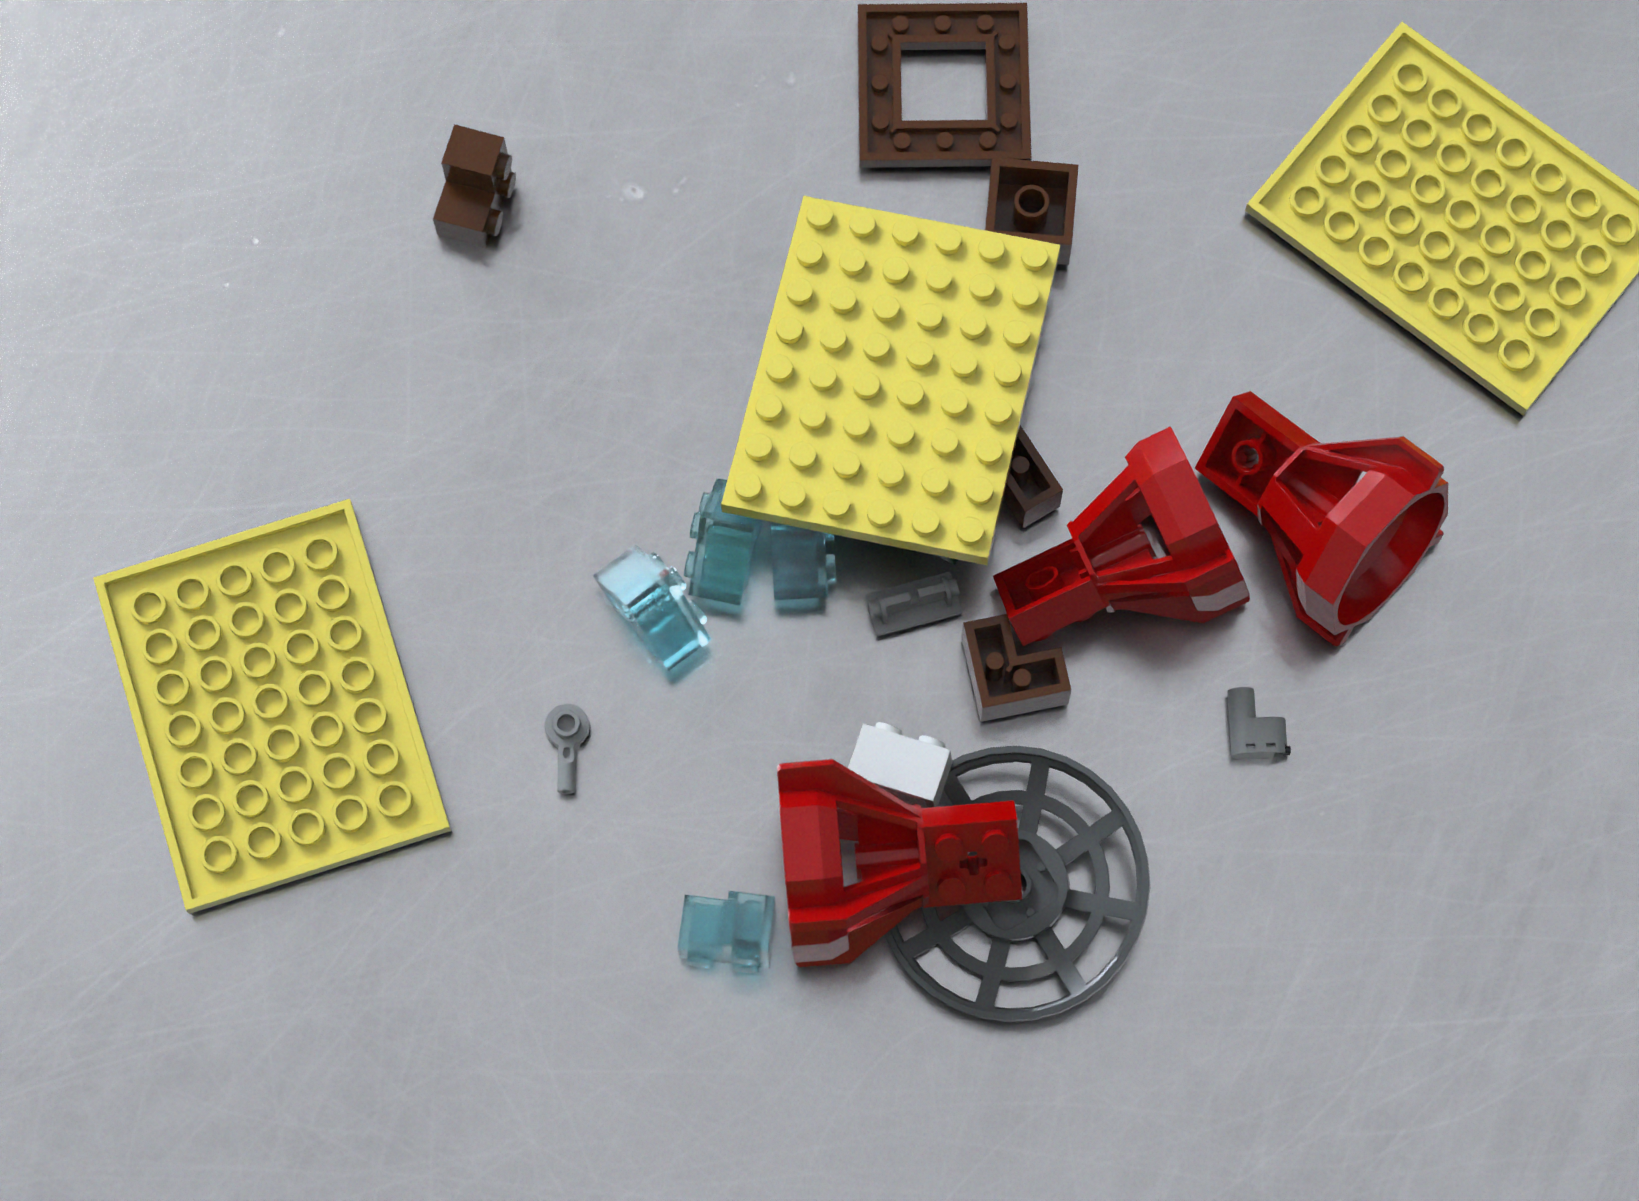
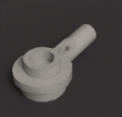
M567 703L553 708L547 715L544 725L547 737L558 748L557 792L561 794L575 793L576 750L581 747V743L588 736L590 728L588 716L584 710L577 705Z

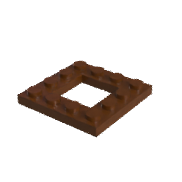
M1027 3L858 4L859 167L991 166L992 157L1031 161ZM985 49L987 120L902 121L901 50Z

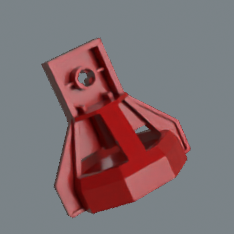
M1251 391L1232 397L1194 468L1258 517L1261 526H1265L1272 538L1296 617L1334 646L1344 644L1354 626L1368 621L1415 572L1428 548L1438 544L1444 535L1440 528L1448 516V482L1441 478L1444 466L1404 436L1320 443ZM1363 471L1367 472L1357 483V480L1359 479L1361 473Z
M1171 426L1135 444L1125 456L1128 466L1073 522L1070 521L1067 524L1072 539L993 575L1009 620L1023 646L1033 641L1045 640L1055 631L1074 622L1085 621L1092 617L1095 612L1104 608L1108 612L1124 609L1205 623L1249 602L1250 594L1237 561ZM1149 515H1152L1170 556L1153 559L1156 557V554L1142 524H1139Z
M834 759L781 763L777 766L789 931L794 963L798 967L851 963L913 910L922 906L926 908L1022 899L1018 821L1014 800L921 808V805L915 803L914 805L905 803ZM840 839L857 841V843H854L857 880H862L845 887ZM968 852H977V855L968 856Z

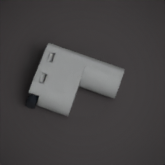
M1249 687L1229 689L1227 693L1232 758L1267 759L1290 755L1291 747L1287 746L1285 718L1256 717L1254 689Z

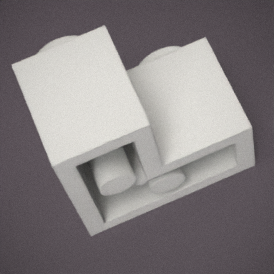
M878 722L875 727L863 724L848 768L907 804L914 805L915 803L921 805V808L938 807L952 765L951 750L945 748V743L929 736H920L919 740L903 736L899 728L886 723Z

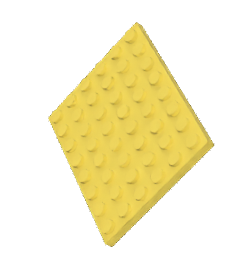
M1404 22L1397 26L1250 199L1245 208V211L1523 416L1639 274V191Z
M803 196L722 498V512L988 565L1059 259L1060 245Z
M350 499L93 578L184 906L189 914L451 831Z

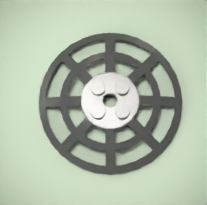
M1003 746L982 749L964 754L952 760L943 790L953 806L1013 800L1015 805H1023L1018 838L1021 874L1026 878V890L1022 894L1021 900L962 904L963 908L943 920H940L936 907L923 908L922 906L924 920L928 926L926 930L904 941L896 925L885 934V937L894 956L909 976L930 995L958 1011L983 1019L1006 1022L1037 1020L1062 1013L1086 1001L1108 984L1126 963L1139 940L1147 916L1150 895L1149 860L1142 835L1128 807L1113 788L1092 770L1067 756L1041 748ZM1013 762L1031 764L1026 791H997L971 800L957 778L970 770L992 764ZM1052 768L1064 772L1084 783L1100 796L1112 811L1089 827L1085 820L1069 806L1045 795L1049 769ZM1041 810H1046L1063 819L1078 835L1055 849L1045 839L1036 835ZM1121 827H1123L1129 839L1135 860L1137 880L1135 902L1109 897V868L1100 842ZM973 851L968 853V856L977 855V852ZM1086 851H1089L1095 869V894L1069 889V876L1065 865ZM1065 907L1091 912L1089 920L1080 935L1069 947L1064 949L1051 927L1060 918ZM1104 916L1131 920L1127 934L1114 957L1097 976L1088 983H1085L1072 961L1080 956L1093 941L1102 925ZM973 923L985 933L993 936L987 963L966 953L953 941L951 936ZM1036 937L1049 958L1045 962L1028 967H1005L1011 941H1023ZM939 944L943 951L958 964L973 973L983 976L976 1002L962 998L941 986L922 969L914 957ZM1057 971L1070 992L1069 995L1059 1000L1034 1007L1002 1008L994 1006L1001 980L1010 982L1027 981L1044 977Z

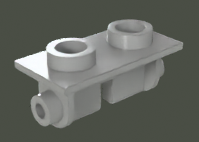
M950 571L865 594L877 636L963 613L958 598L960 594L955 578H952Z

